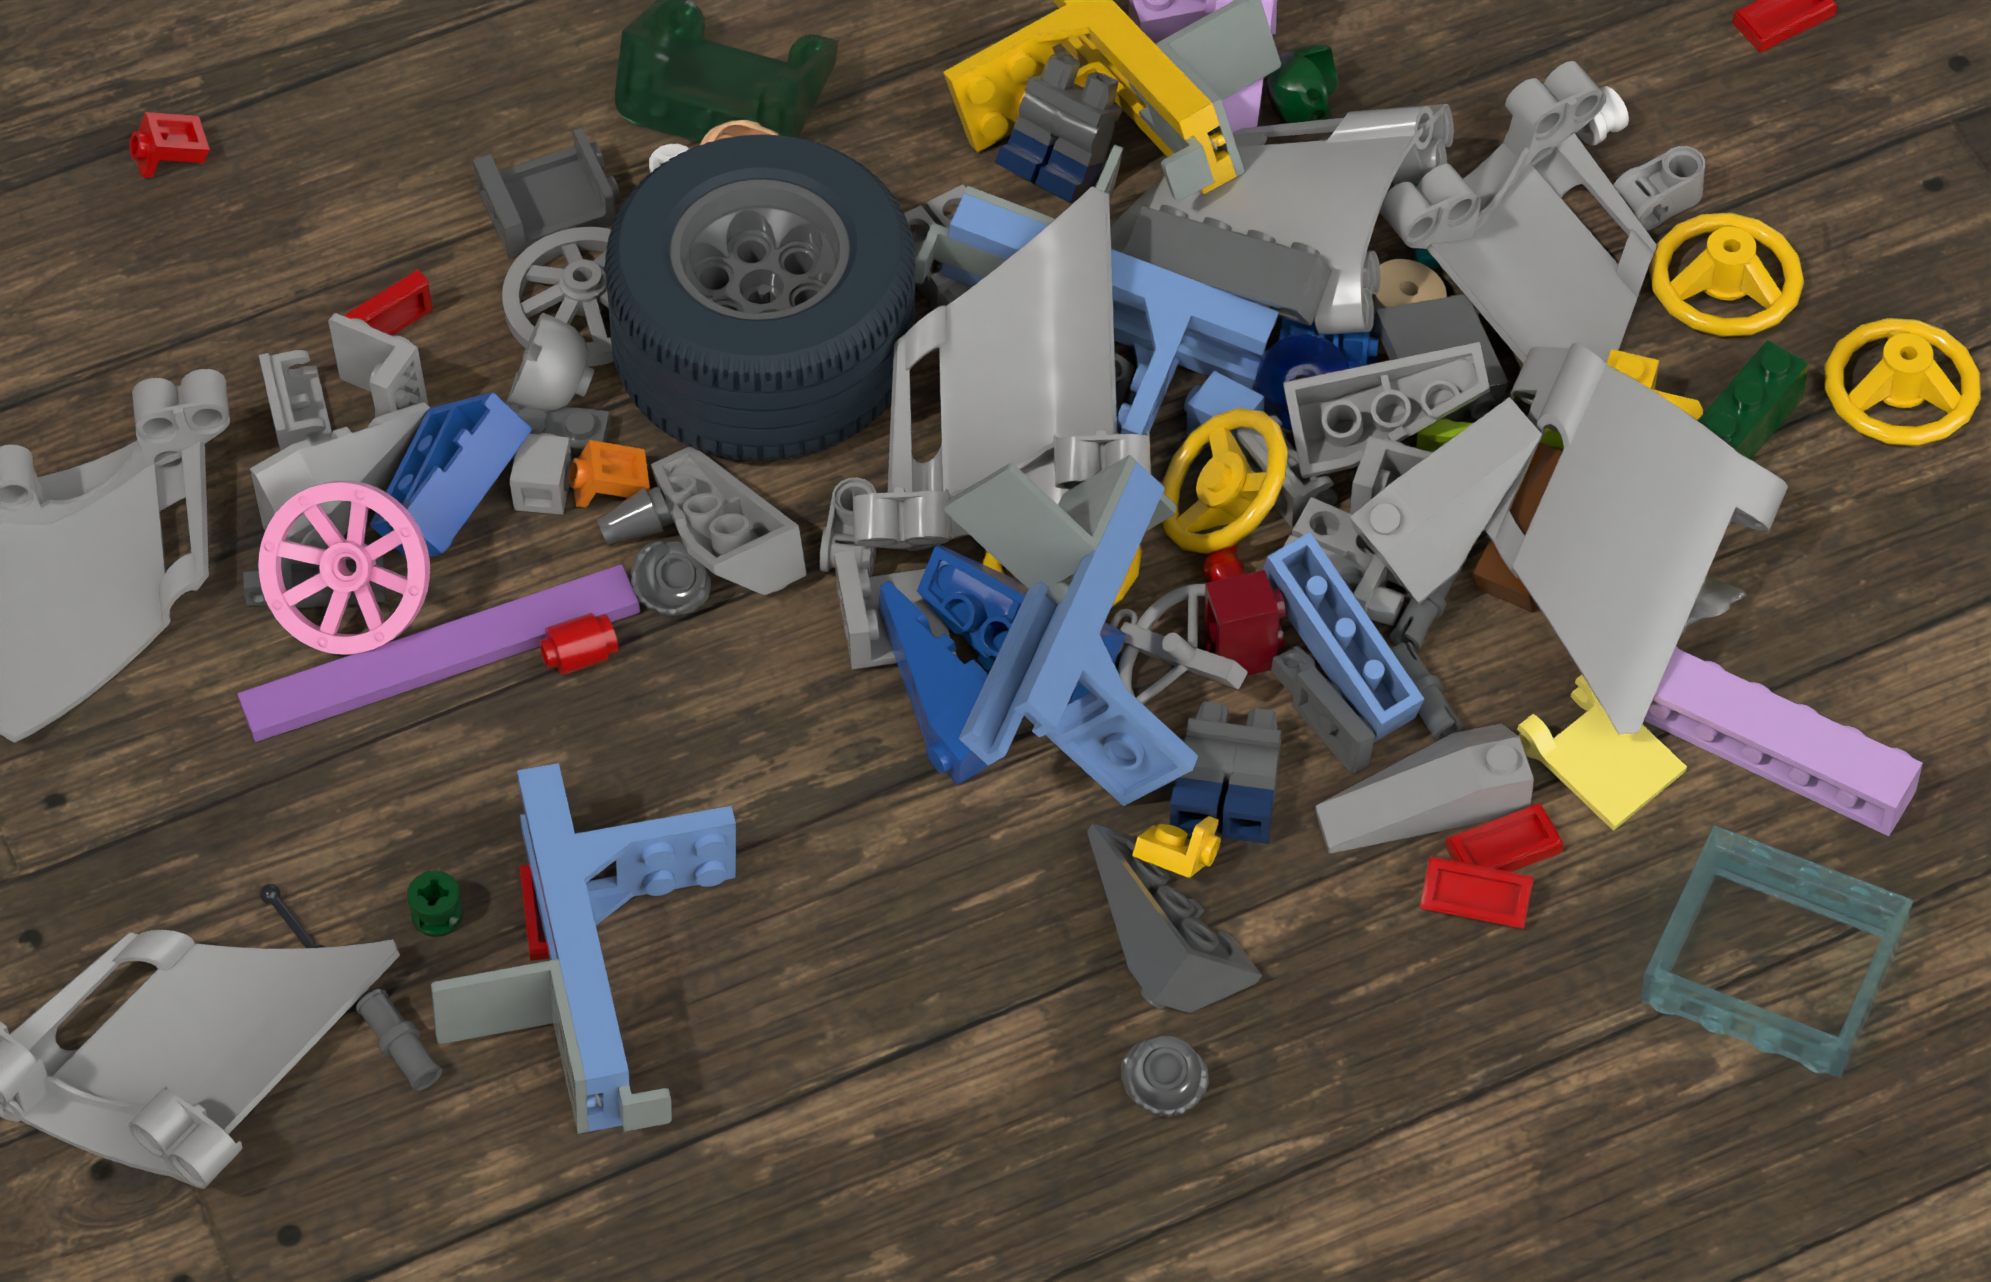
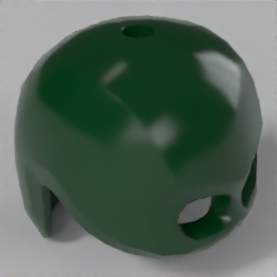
M1324 44L1295 48L1279 56L1281 67L1268 74L1266 82L1269 100L1274 112L1286 124L1330 119L1332 114L1327 107V95L1334 93L1338 87L1332 48Z

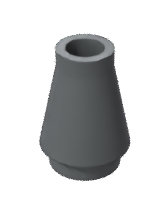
M658 486L648 491L643 487L605 515L596 518L607 546L619 541L664 533L663 527L674 523Z

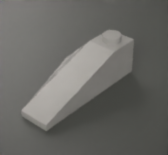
M1509 397L1394 480L1350 516L1353 528L1413 599L1420 604L1459 572L1467 559L1469 551L1481 532H1484L1492 519L1494 511L1508 489L1514 484L1543 435Z
M687 447L651 464L654 478L688 554L712 573L764 596L771 592L782 590L788 584L807 576L799 525L700 450Z
M1501 723L1452 733L1317 804L1315 812L1328 854L1498 819L1531 806L1534 778L1520 737Z

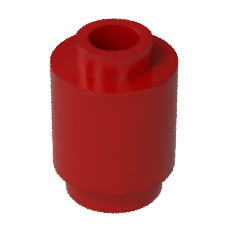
M591 612L545 628L546 638L539 640L540 651L548 669L556 667L561 676L608 661V655L618 652L617 638L611 621L605 613L595 616Z

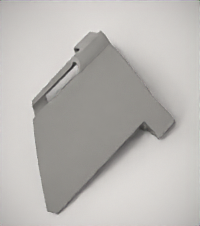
M1575 61L1565 62L1551 72L1543 84L1537 78L1525 80L1512 90L1505 102V107L1513 117L1504 142L1465 178L1462 179L1450 164L1439 165L1429 171L1417 187L1411 182H1402L1391 188L1386 193L1379 211L1407 246L1424 248L1429 251L1523 364L1531 348H1570L1573 343L1590 349L1606 364L1610 350H1619L1645 275L1657 247L1654 240L1576 136V133L1602 110L1607 97ZM1583 184L1629 236L1619 265L1561 199L1572 187Z
M1448 104L1352 111L1348 112L1344 118L1237 130L1233 132V136L1245 170L1243 174L1205 195L1197 191L1181 201L1174 199L1170 193L1165 176L1162 177L1111 226V249L1124 253L1142 206L1160 210L1161 205L1180 209L1188 214V219L1203 223L1205 217L1220 220L1232 227L1231 231L1247 235L1248 230L1263 232L1276 240L1275 244L1291 248L1293 242L1303 243L1320 252V259L1332 271L1314 317L1319 334L1369 332L1373 327L1374 321L1372 295H1377L1381 282L1378 256L1375 251H1367L1376 219L1391 182L1394 185L1402 182H1411L1413 185H1418L1422 178L1433 168L1447 164L1445 147L1452 145L1454 134L1451 109ZM1333 132L1328 140L1264 145L1267 137Z
M1093 186L1089 188L1051 224L999 267L947 306H940L928 313L894 343L888 493L856 495L853 492L854 544L866 547L919 551L941 545L952 539L968 536L969 534L944 511L946 502L1010 463L1018 467L1057 505L1063 493L1128 455H1131L1151 474L1149 431H1147L1146 435L1117 434L1110 206L1108 193ZM939 348L942 441L935 457L928 462L920 463L913 458L910 370L922 357L932 350Z
M1573 343L1570 348L1534 347L1530 349L1510 394L1513 400L1517 396L1525 403L1532 405L1527 418L1542 435L1548 424L1558 429L1563 439L1564 450L1526 535L1522 533L1509 510L1537 447L1512 487L1508 489L1494 511L1485 531L1508 569L1516 578L1520 579L1559 637L1618 735L1639 733L1727 526H1730L1731 522L1751 529L1767 531L1768 534L1788 486L1777 475L1739 454L1707 427L1670 401L1631 377L1606 365L1597 354L1585 346Z
M212 369L192 371L185 375L180 386H175L171 381L162 378H150L136 384L132 390L136 437L138 440L122 449L83 465L37 477L33 467L32 453L27 448L19 445L0 446V735L15 743L55 721L91 696L137 657L171 622L170 608L173 603L185 592L190 590L197 592L209 576L205 443L223 432L230 423L226 379L220 372ZM186 497L191 553L175 561L166 571L160 511Z
M150 930L140 934L129 932L10 1034L7 1026L0 1022V1117L14 1122L23 1121L48 1135L100 1157L144 1171L171 1176L192 1186L205 1189L243 1148L240 1140L235 1143L228 1134L400 956L397 944L392 939L339 947L262 949L195 944L188 935L170 930ZM142 961L157 967L158 970L79 1049L73 1051L64 1050L56 1043L55 1035L58 1026L121 963Z

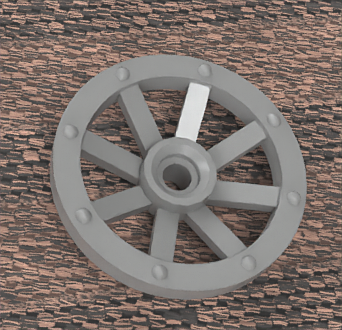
M578 227L550 234L526 248L513 262L503 284V308L511 333L525 349L535 328L528 318L562 301L555 318L570 325L575 315L586 317L592 342L586 343L588 348L586 366H598L614 362L611 337L607 338L600 311L605 306L609 308L605 257L611 229ZM580 251H602L603 253L591 261L583 259ZM561 255H564L568 264L565 269L543 266ZM528 281L554 285L521 303L522 293Z

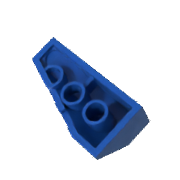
M941 545L935 546L917 589L921 597L954 634H961L978 653L979 657L977 659L987 671L991 670L1028 591V588L1022 582ZM1105 622L1100 631V636L1113 663H1115L1127 634ZM1078 681L1067 705L1091 692Z
M887 581L880 586L878 611L924 738L927 756L938 772L941 774L947 772L958 786L989 766L958 739L988 674L974 660L966 664L961 662L955 653V642L945 633L936 638L931 633V627L925 614L890 581Z

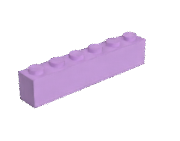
M1677 646L1673 651L1644 719L1645 722L1887 836H1890L1914 796L1923 764L1901 749L1890 748L1866 737L1854 727L1836 723L1819 715L1807 705L1793 703L1772 693L1762 684L1750 683L1725 671L1720 665L1712 661H1703L1678 649Z

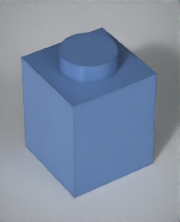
M1213 371L1202 386L1199 384L1194 386L1186 398L1184 410L1187 412V434L1190 435L1192 431L1212 416L1232 409L1243 408L1264 411V396ZM1240 427V428L1231 430V433L1233 434L1235 440H1236V431L1239 430V429H1241V428H1243V427Z

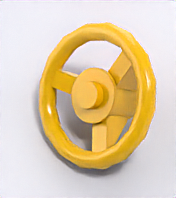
M1734 213L1701 214L1677 224L1656 244L1657 247L1649 265L1653 292L1672 317L1695 331L1718 337L1752 336L1778 325L1798 304L1804 285L1800 258L1783 234L1758 219ZM1704 233H1712L1708 238L1706 249L1670 282L1668 268L1674 251L1684 241ZM1755 240L1771 249L1782 264L1785 278L1782 291L1779 290L1756 255ZM1702 291L1720 300H1736L1748 295L1765 307L1766 310L1749 317L1722 318L1702 313L1683 300Z
M1886 318L1860 325L1836 343L1825 363V391L1838 416L1859 434L1889 445L1920 446L1945 439L1970 420L1981 399L1980 373L1967 348L1947 331L1920 320ZM1888 338L1884 346L1882 360L1848 395L1844 388V368L1851 355L1866 343ZM1931 346L1936 347L1955 364L1961 376V395L1933 359V349ZM1927 400L1948 414L1939 421L1913 427L1890 425L1869 417L1863 411L1880 401L1897 408H1912Z
M1243 408L1232 409L1212 416L1192 431L1176 451L1161 484L1165 487L1163 493L1177 505V509L1172 517L1162 523L1167 536L1182 550L1209 554L1232 547L1253 532L1273 508L1286 479L1288 449L1279 424L1264 411ZM1240 427L1252 428L1265 439L1268 449L1266 472L1256 473L1252 470L1231 430ZM1210 443L1213 458L1207 462L1198 477L1196 492L1199 500L1180 516L1178 507L1183 481L1190 465L1204 447ZM1228 524L1223 529L1211 533H1195Z

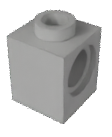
M550 433L529 434L515 453L510 476L514 510L563 515L569 489L568 471L572 462L569 437H560Z

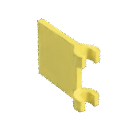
M1580 675L1575 681L1579 687L1571 693V697L1581 708L1587 710L1586 713L1555 738L1552 737L1544 722L1532 714L1518 725L1517 730L1520 732L1518 736L1526 756L1541 761L1614 831L1685 773L1687 766L1643 724L1639 733L1618 735L1583 675Z

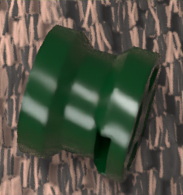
M437 870L427 871L416 876L407 890L411 919L415 928L422 934L431 937L446 936L454 932L461 924L464 916L459 885L454 877L446 872ZM434 900V903L429 906V901Z

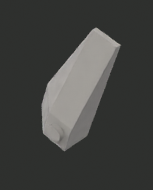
M1480 342L1283 383L1302 479L1352 469L1359 465L1369 437L1400 442L1490 392Z
M424 401L375 417L368 428L353 433L348 427L334 430L331 436L332 440L312 445L308 439L294 443L250 468L264 530L266 531L275 513L290 498L322 483L356 481L377 487L385 492L391 484L427 410L430 408ZM334 500L319 503L343 536L348 531L352 502ZM304 513L293 524L285 539L286 541L326 550L329 548Z

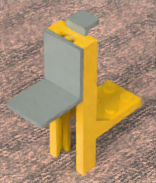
M1052 0L1059 9L943 72L969 144L978 153L1012 134L1019 116L1020 103L1027 92L1025 88L1029 77L1042 74L1050 56L1055 54L1053 47L1060 43L1082 66L1077 72L1075 84L1084 88L1088 75L1095 72L1106 74L1119 82L1115 102L1123 108L1125 113L1167 156L1161 162V166L1171 195L1176 201H1181L1197 191L1205 195L1245 172L1222 100L1281 67V62L1261 0H1234L1156 44L1113 0Z

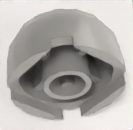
M545 313L540 315L524 351L519 372H516L507 402L517 403L516 407L521 409L530 407L549 412L566 407L575 394L585 396L594 369L586 366L588 348L584 338L574 327Z

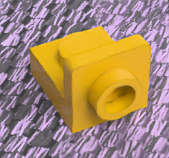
M1211 816L1206 817L1195 826L1191 839L1187 838L1188 834L1184 830L1168 824L1153 825L1137 837L1132 856L1190 878L1205 867V865L1210 867L1213 863L1221 841L1220 837L1215 836L1219 820Z

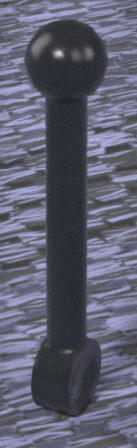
M267 884L261 888L260 897L262 901L273 905L305 948L325 947L315 944L280 899L281 891L275 884Z

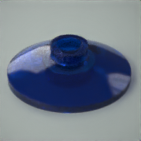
M1310 334L1293 335L1276 342L1263 355L1256 371L1255 390L1258 394L1264 396V412L1269 417L1277 416L1283 423L1280 427L1293 432L1283 383L1293 381L1298 375L1308 378L1351 368L1343 353L1330 341Z

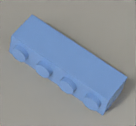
M1306 533L1267 556L1263 570L1266 572L1271 589H1280L1287 618L1327 677L1339 688L1345 702L1357 715L1363 716L1369 722L1375 734L1374 742L1415 719L1424 701V697L1312 533Z

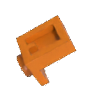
M589 440L579 458L572 460L568 471V484L574 489L576 507L587 508L596 492L629 498L643 487L648 491L650 487L645 449Z

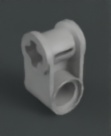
M1689 146L1674 147L1639 167L1629 169L1616 180L1613 186L1645 230H1651L1662 224L1665 220L1688 208L1694 207L1700 202L1703 195L1705 159L1702 153L1695 148Z
M858 477L848 478L835 486L832 493L827 527L824 528L821 541V572H829L831 568H835L834 552L854 550L858 569L867 568L868 575L872 576L876 547L854 544L853 511H849L853 509V492L856 495L876 493L873 484Z

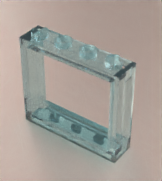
M1714 825L1644 973L1640 1000L1651 1004L1653 1008L1661 1013L1677 1014L1700 1023L1710 1032L1716 1034L1726 1033L1751 1043L1762 1052L1778 1053L1801 1062L1811 1071L1817 1073L1827 1072L1841 1078L1905 934L1914 900ZM1716 875L1882 938L1839 1037L1671 973Z

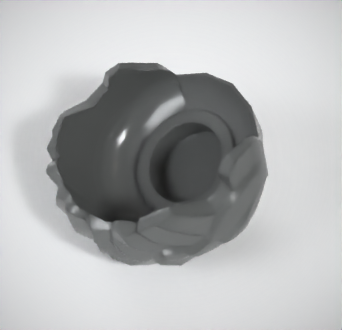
M655 541L647 544L635 556L631 568L633 592L639 598V602L646 606L648 610H653L660 616L685 615L695 611L708 599L711 588V577L708 569L688 554L684 543Z
M1159 1036L1151 1040H1143L1135 1044L1126 1053L1122 1061L1121 1080L1126 1094L1135 1102L1136 1106L1142 1108L1144 1112L1150 1111L1152 1115L1171 1117L1184 1114L1187 1109H1192L1199 1103L1209 1085L1206 1062L1187 1042L1173 1036Z

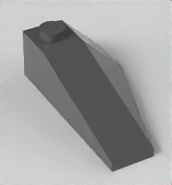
M1097 824L1090 826L1087 830L1128 969L1142 987L1140 993L1147 1002L1158 1009L1165 1010L1167 1007L1191 1013L1248 988L1259 981L1262 974L1238 942L1227 931H1220L1216 935L1199 918L1205 910L1193 898L1187 899L1179 891L1166 886L1170 880V875L1162 867L1132 856L1136 841L1130 835Z

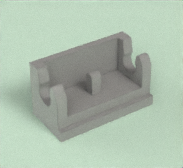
M295 350L271 356L268 353L259 355L280 451L306 439L312 445L332 440V430L316 365L290 369L295 364L309 362L308 351Z
M1270 416L1279 426L1283 424L1277 416ZM1243 427L1237 430L1236 442L1252 470L1256 473L1266 472L1268 449L1265 439L1252 428ZM1282 431L1288 449L1286 479L1274 507L1287 523L1294 527L1311 497L1332 506L1337 503V494L1332 488L1329 489L1334 483L1328 476H1313L1302 479L1297 451L1287 441L1286 434Z

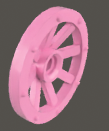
M332 481L310 487L296 494L275 513L267 526L260 546L259 578L270 610L279 623L292 636L320 651L333 654H357L373 650L390 642L406 630L414 621L428 591L430 560L424 536L417 522L398 500L383 490L369 484L356 481ZM334 500L352 502L347 540L344 539L319 503ZM370 508L388 521L394 531L367 545L364 543L368 509ZM303 513L329 548L327 550L285 540L289 530ZM402 544L407 559L408 576H402L376 565V559ZM281 557L320 565V573L286 591L282 577ZM347 557L353 558L356 562L355 573L347 568ZM370 581L403 594L399 606L386 621H384L370 586ZM329 586L334 591L321 627L308 620L296 608L295 604ZM354 591L369 631L359 634L337 633L351 592Z

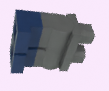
M1058 53L1050 56L1042 74L1029 77L1025 88L1027 92L1020 103L1019 116L1008 144L1000 147L995 163L1028 181L1036 180L1035 184L1071 203L1078 200L1089 188L1096 186L1113 135L1114 122L1119 120L1123 108L1114 104L1119 83L1117 80L1106 74L1095 72L1088 75L1083 88L1074 83L1080 67L1079 61L1065 53Z
M1204 701L1196 718H1189L1184 743L1198 755V759L1193 771L1177 778L1176 785L1173 787L1170 801V825L1192 834L1195 826L1205 819H1191L1183 811L1208 814V816L1219 820L1224 787L1228 786L1223 809L1222 838L1269 844L1281 749V730H1277L1276 712L1274 710L1255 708L1249 710L1247 726L1227 723L1228 707L1222 703ZM1235 818L1260 821V823L1252 827L1240 825Z

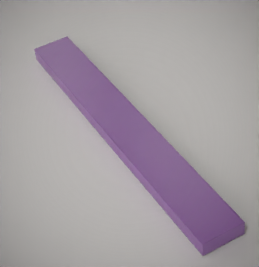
M621 564L386 643L373 650L353 654L237 693L239 704L254 742H258L539 647V640L546 638L545 628L591 612L595 616L605 613L611 622L640 613L639 601Z

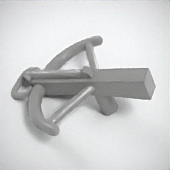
M1191 584L1165 594L1145 611L1139 621L1137 614L1130 609H1122L1113 617L1110 625L1114 628H1117L1123 617L1128 616L1131 619L1130 623L1124 621L1120 631L1127 635L1119 651V654L1122 652L1118 666V673L1125 688L1134 697L1132 670L1139 652L1175 666L1136 697L1143 705L1185 671H1190L1239 690L1248 672L1236 661L1198 649L1199 597L1205 596V584ZM1188 599V643L1176 633H1169L1163 636L1150 631L1163 613L1175 604Z

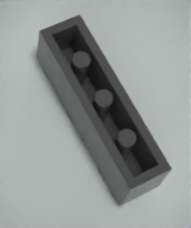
M1161 205L1160 210L1145 206L1141 207L1124 254L1278 311V317L1309 326L1312 325L1332 273L1328 266L1320 259V252L1299 242H1293L1291 248L1275 244L1276 240L1273 237L1257 230H1248L1247 235L1233 232L1230 225L1210 217H1205L1203 223L1188 219L1189 216L1184 211L1168 205Z

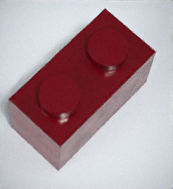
M1265 570L1205 583L1204 644L1207 652L1236 661L1248 672L1246 676L1270 671L1273 658L1277 656V648L1284 647L1283 631L1279 619L1285 618L1286 611L1280 589H1271Z

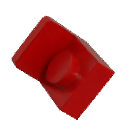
M145 112L138 131H134L130 139V155L132 159L137 161L142 178L153 177L159 160L204 163L210 151L199 116Z

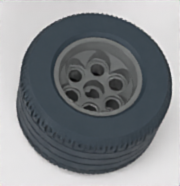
M743 135L698 145L670 158L669 161L662 163L661 166L655 168L646 178L642 179L639 185L633 189V192L628 195V198L624 201L616 215L606 247L605 271L611 345L617 373L625 390L641 413L649 421H652L656 427H659L664 433H668V436L676 438L677 441L685 443V445L696 450H703L704 453H712L715 456H723V458L732 457L734 460L743 459V461H779V459L788 460L789 458L808 456L810 453L815 454L819 450H827L829 447L838 445V443H843L847 438L855 436V433H859L863 428L868 427L890 405L892 401L894 343L915 325V248L908 221L898 201L889 188L874 173H871L867 167H864L863 164L855 161L852 157L838 152L836 149L817 142H811L810 140L781 135Z

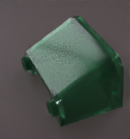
M656 0L622 31L614 95L618 112L626 120L634 124L702 142L704 136L711 129L731 120H750L759 123L764 128L775 131L781 136L798 138L834 69L839 43L838 40L820 35L807 34L801 36L791 46L788 62L705 40V17L701 9L689 0Z

